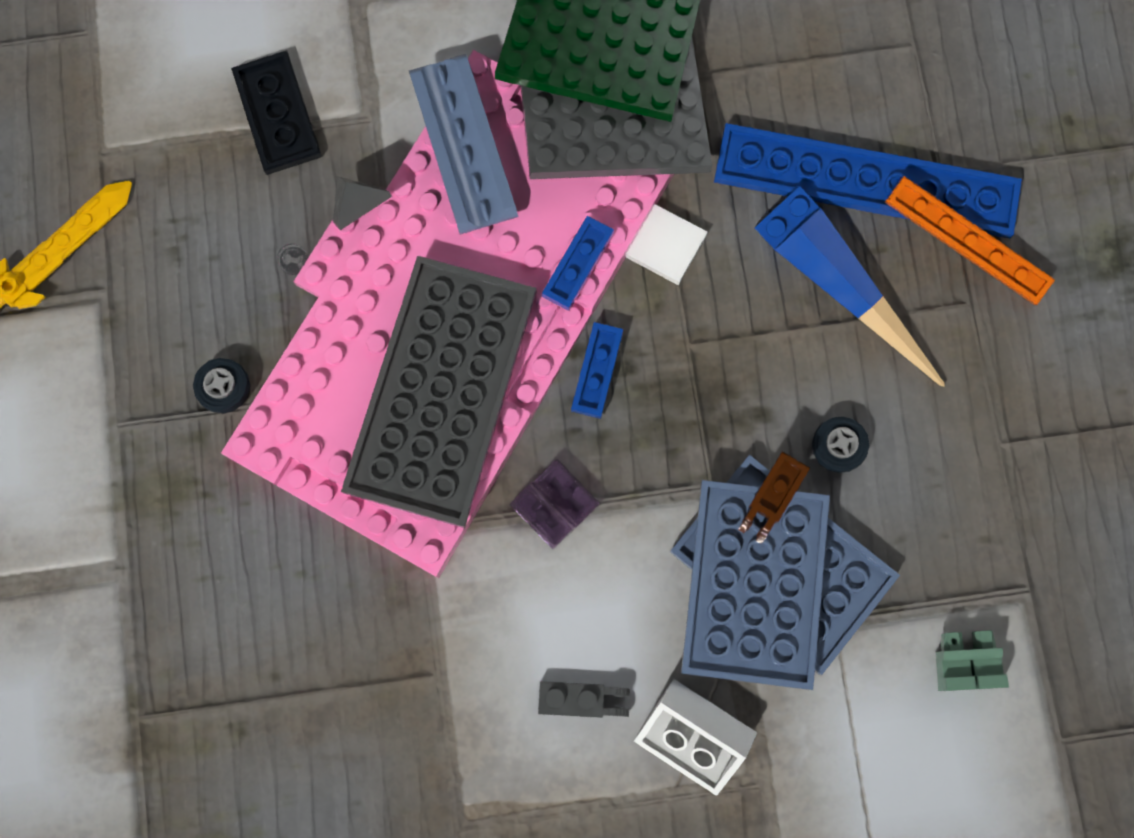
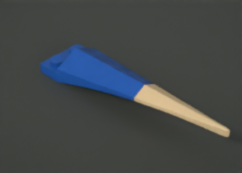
M801 186L754 227L774 251L844 306L939 386L945 387L944 381L824 211Z

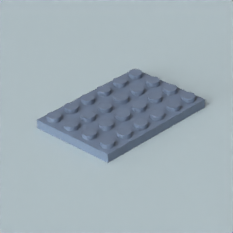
M749 455L726 483L761 487L770 471ZM829 518L815 672L819 675H823L900 576ZM697 519L670 551L671 554L691 570Z
M702 480L681 674L813 690L830 495L796 491L779 522L773 525L764 542L760 544L755 541L756 535L768 520L766 517L757 513L748 531L742 533L738 530L749 512V505L760 487Z

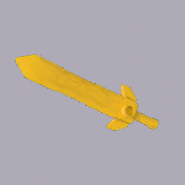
M131 181L104 186L79 208L76 214L46 241L39 244L11 271L7 259L3 258L0 261V308L5 304H8L10 307H18L19 309L34 307L44 300V295L30 291H33L64 263L67 257L127 205L132 187Z

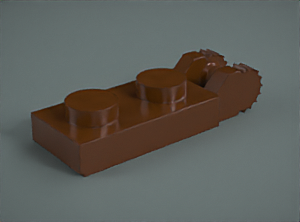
M782 451L749 505L750 510L738 530L742 533L748 531L757 513L761 514L768 520L760 528L755 541L762 544L773 525L779 522L810 467Z

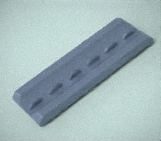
M463 54L436 64L409 70L459 234L517 218L518 213L467 55Z

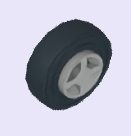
M217 358L209 360L199 368L194 377L193 389L195 397L203 407L211 412L224 414L235 411L244 404L249 396L250 381L248 374L240 364L231 359Z
M834 417L823 422L814 433L812 441L813 454L819 464L827 470L837 473L850 472L859 467L866 459L870 447L868 434L863 426L854 419L847 417Z

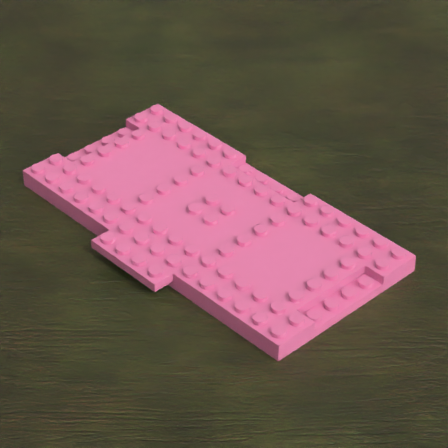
M475 50L470 54L468 61L514 199L518 217L460 235L425 126L386 188L392 197L342 230H339L332 220L293 281L295 285L315 295L318 299L221 452V454L438 579L626 258L627 251L655 204L657 205L674 174L530 179L521 86L496 80L495 70L498 62ZM586 216H589L614 229V234L570 311L543 298L542 292ZM417 256L537 289L465 528L341 492Z

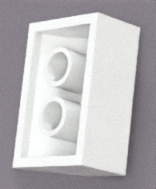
M673 679L634 742L717 796L746 759L757 732Z

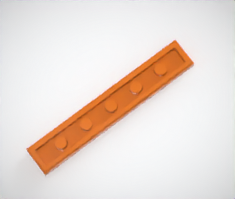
M905 176L900 179L885 200V203L1033 305H1038L1055 281L1054 278Z

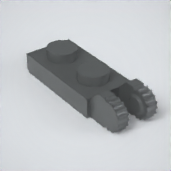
M540 681L538 714L603 718V715L629 717V709L624 707L603 708L604 695H614L615 697L630 696V689L604 687V685Z

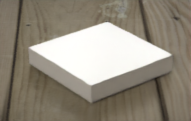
M655 204L627 251L626 258L679 285L708 232Z

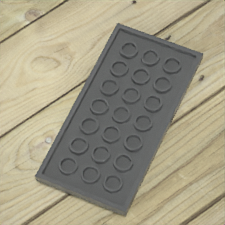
M417 256L341 489L343 494L465 528L537 293L535 287Z

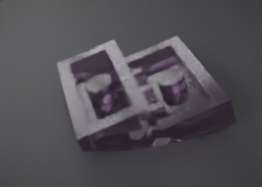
M555 460L509 505L554 549L601 503L559 460Z

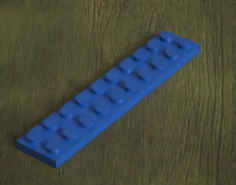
M726 123L714 183L782 196H789L801 186L814 202L908 219L885 203V200L897 183L905 176L988 234L1010 239L1014 235L1022 179Z

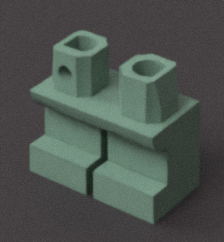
M992 630L972 632L973 649L964 650L962 632L941 634V651L936 652L938 691L1009 688L1007 674H1004L1001 659L1003 657V648H996Z

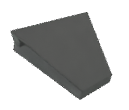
M337 176L333 223L339 230H342L392 196L384 188Z

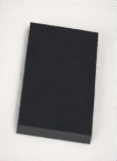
M287 50L231 68L266 175L322 157Z

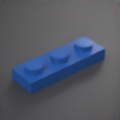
M586 216L544 288L542 297L570 311L611 240L614 229Z
M596 322L593 323L571 412L601 419L624 329Z

